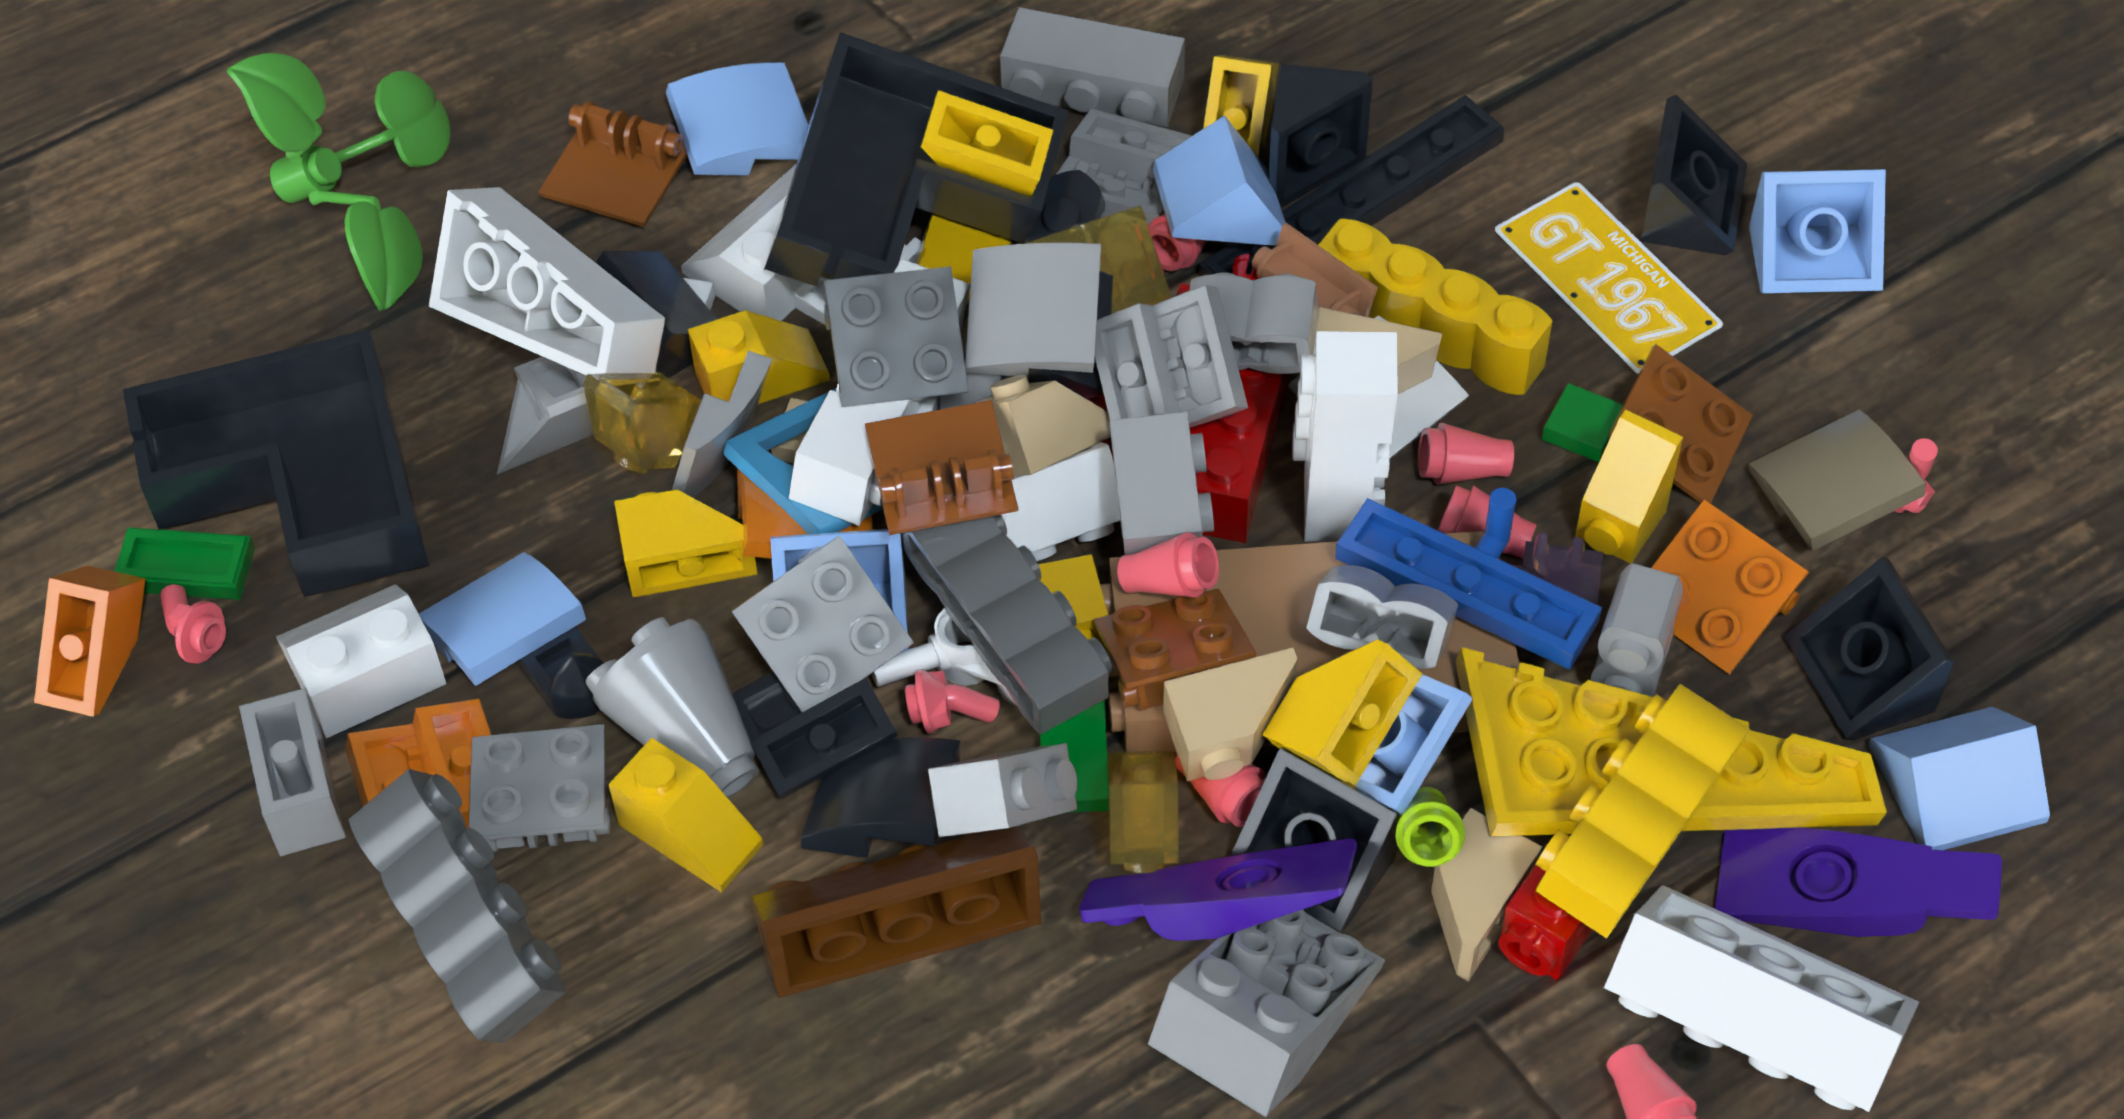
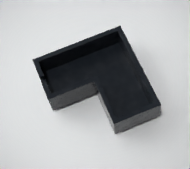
M840 32L824 75L764 269L813 286H817L820 277L833 280L894 273L900 261L915 207L1024 244L1041 213L1069 111ZM938 90L1053 130L1040 181L1031 197L938 166L921 148Z
M370 329L123 389L130 432L134 440L132 444L139 482L158 529L277 500L287 552L304 597L429 565L384 375Z

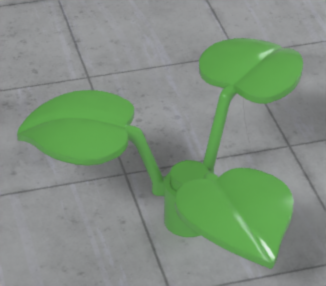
M264 53L249 57L230 66L226 72L242 91L258 127L275 147L286 154L285 157L277 159L270 169V179L275 192L288 203H297L309 198L312 205L323 202L350 205L345 216V232L350 251L363 282L378 310L382 311L390 308L416 280L422 266V247L414 226L399 208L386 207L381 209L380 202L375 196L328 190H331L336 185L337 180L341 176V162L387 143L392 139L400 158L408 166L420 168L437 162L447 150L450 140V123L443 104L436 98L435 91L420 77L407 71H396L386 75L377 85L375 106L381 121L388 129L334 153L328 148L317 145L311 146L322 134V128L315 120L323 114L326 103L323 90L317 78L304 63L288 55Z

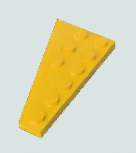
M1461 647L1455 663L1461 691L1466 692L1473 698L1465 713L1490 837L1555 835L1558 830L1565 834H1572L1579 824L1569 818L1571 813L1592 783L1602 790L1609 783L1611 778L1602 773L1623 739L1626 738L1633 744H1637L1643 733L1634 727L1654 697L1587 680L1581 686L1545 677L1544 668L1522 662L1519 663L1517 669L1484 661L1485 653ZM1736 719L1749 728V722ZM1749 730L1737 751L1682 831L1876 826L1883 819L1887 811L1870 753L1793 733L1788 738L1782 739Z

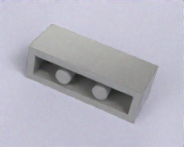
M1019 7L1000 55L1001 87L1053 106L1074 109L1080 112L1096 109L1136 121L1168 127L1184 80L1185 38Z

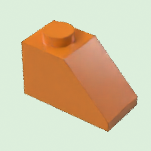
M89 565L49 578L34 703L92 717L100 714L138 641L145 578Z

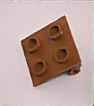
M586 101L583 105L574 104L570 110L568 122L570 126L576 127L577 131L538 191L539 196L645 227L687 157L683 144V135L676 133L675 127L670 124H664L663 126L645 121L639 115H633L629 119L627 112L617 110L612 116L611 110L597 107L591 101Z
M1655 344L1643 364L1608 436H1612L1618 420L1625 409L1683 436L1673 484L1699 503L1706 500L1711 504L1753 415Z
M992 400L865 423L889 535L1019 511L1012 484L1014 479L1010 454H1005Z
M1219 588L1204 591L1201 596L1195 598L1178 596L1176 599L1148 606H1126L1118 609L1114 614L1094 619V625L1123 680L1119 682V692L1125 708L1136 705L1139 711L1147 710V708L1163 705L1164 681H1168V679L1171 680L1183 677L1186 674L1190 675L1257 657L1253 645Z

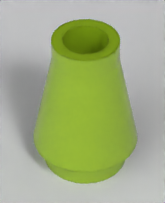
M1422 787L1418 789L1397 824L1396 841L1402 854L1413 863L1428 867L1439 866L1451 861L1460 852L1465 841V827L1460 816L1447 803L1446 798L1439 790L1432 787Z

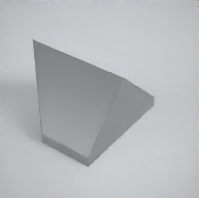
M543 356L515 367L514 370L518 380L497 475L610 428L609 399L605 383Z

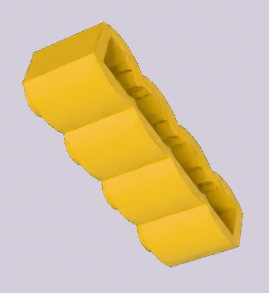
M1339 219L1320 242L1319 246L1378 287L1368 315L1369 318L1374 319L1380 316L1388 322L1442 333L1436 358L1437 361L1455 368L1471 369L1475 376L1483 383L1501 392L1514 395H1524L1545 367L1552 319L1535 304L1515 296L1498 295L1487 282L1479 277L1460 270L1444 269L1440 262L1430 254L1412 246L1392 244L1379 230L1360 221Z
M1679 684L1668 700L1658 694L1654 696L1634 727L1643 733L1642 737L1636 745L1626 738L1623 739L1602 773L1611 778L1609 783L1603 790L1593 783L1589 786L1569 817L1579 825L1570 837L1558 830L1536 862V865L1546 871L1535 891L1605 938H1608L1750 730V728Z

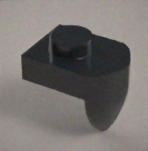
M1070 170L1050 177L1041 213L1026 238L1027 242L1093 244L1106 205L1102 192L1096 182L1081 170Z
M576 626L519 660L522 671L557 717L565 719L584 718L595 715L600 710L593 701V693L586 685V679L604 662Z

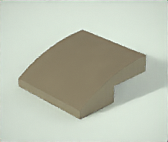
M1860 409L1748 464L1750 473L1779 516L1787 514L1811 551L1925 496L1926 483L1892 439Z

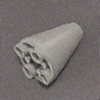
M664 617L652 620L640 628L632 637V642L635 645L633 649L619 660L614 659L602 664L587 677L586 685L593 693V701L604 714L642 745H645L651 738H654L704 770L725 796L730 798L747 787L757 777L759 769L752 761L755 757V752L750 744L749 736L711 638L703 625L693 619H688L672 626L668 624Z

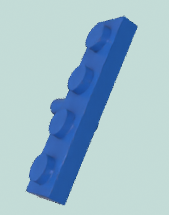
M1497 488L1490 494L1485 532L1475 547L1469 546L1369 498L1366 499L1336 544L1335 559L1348 565L1371 569L1386 577L1394 586L1420 584L1440 590L1457 602V617L1569 670L1600 620L1602 607L1498 559L1509 543L1516 505V495L1507 488Z

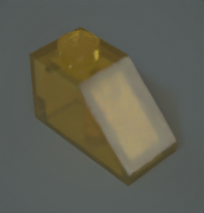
M661 373L587 374L583 388L594 437L615 452L614 460L623 467L639 473H647L649 469L676 468L702 400Z
M1175 751L1109 752L1110 864H1124V869L1129 872L1152 873L1158 869H1163L1164 863H1179L1178 780Z

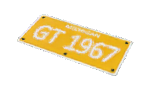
M1578 182L1572 183L1495 227L1496 233L1638 374L1655 344L1674 356L1723 326V322Z

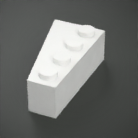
M502 188L448 190L429 307L603 383L654 377L665 317Z
M901 259L894 273L928 268ZM953 278L961 334L970 284ZM837 386L836 392L830 390L796 452L789 499L860 526L873 503L882 506L865 423L939 410L940 396L842 408L839 386Z
M1316 331L1313 355H1301V378L1298 380V401H1296L1295 423H1293L1292 458L1293 461H1304V542L1339 541L1367 498L1385 505V490H1381V488H1384L1385 478H1388L1390 444H1392L1398 396L1397 332Z

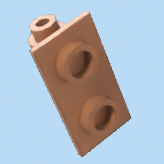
M1287 223L1282 225L1276 247L1271 250L1264 246L1256 252L1252 259V266L1257 269L1256 275L1258 278L1279 274H1292L1316 282L1319 308L1322 307L1364 317L1369 315L1378 287Z

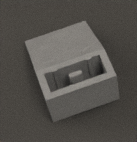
M1303 909L1217 938L1170 981L1148 1045L1267 1117L1301 1082L1382 969L1385 959L1363 947L1355 938L1339 933L1305 913Z

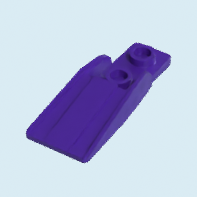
M1800 827L1725 830L1715 909L1744 922L1853 937L1898 936L1914 933L1924 927L1927 916L1993 920L1999 915L2002 858L1995 853L1932 850V846L1833 830Z
M1342 839L1211 859L1157 869L1156 872L1096 879L1089 883L1079 911L1082 921L1085 923L1104 921L1105 924L1116 926L1133 922L1140 916H1145L1151 929L1165 939L1176 941L1217 939L1341 896L1347 886L1357 844L1355 839Z

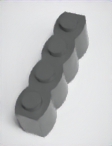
M1002 515L902 533L904 550L919 575L938 595L952 620L972 641L986 666L997 680L1006 687L1022 715L1039 734L1052 729L1109 697L1108 674L1112 672V664L1106 650L1096 638L1092 637L1087 640L1075 627L1077 624L1076 616L1069 601L1060 591L1051 593L1040 581L1042 575L1035 557L1026 546L1022 545L1017 548L1006 536L1007 527Z
M408 769L349 818L350 827L367 858L381 873L383 884L394 905L412 926L418 945L427 961L446 983L451 1001L464 1023L478 1040L505 1043L566 993L563 982L558 974L561 970L560 960L547 943L539 938H532L530 928L524 918L528 913L525 902L510 885L504 882L499 883L496 871L491 863L495 858L494 852L479 832L472 828L466 829L464 819L459 810L462 800L454 786L439 774L432 775Z

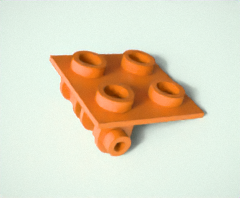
M1706 500L1702 501L1651 567L1655 570L1677 575L1683 586V598L1674 623L1673 635L1728 675L1734 671L1780 611L1787 615L1795 607L1800 598V594L1795 590L1809 574V571Z

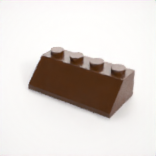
M1019 826L967 833L962 838L935 846L914 845L894 857L868 864L863 862L849 863L839 867L832 874L803 882L795 880L784 881L772 886L767 892L752 896L758 930L778 998L1041 924L1038 855L1034 845Z

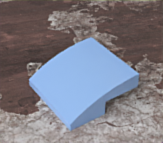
M754 63L723 67L685 77L668 84L666 95L679 132L684 137L683 144L694 174L749 175L755 159L798 160L809 126L785 63Z
M525 552L419 613L434 645L448 662L454 660L475 686L586 620L582 604L548 568Z

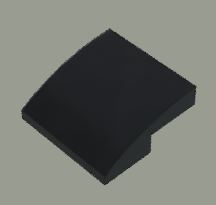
M773 671L732 693L749 736L750 744L780 799L787 797L898 736L866 678L804 712H801Z
M924 737L893 738L823 776L801 836V849L867 858L873 838L935 846L938 828L928 769L960 762V740Z

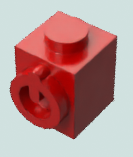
M1536 865L1506 906L1498 943L1503 954L1520 969L1537 976L1549 975L1558 981L1593 929L1535 891L1546 871Z

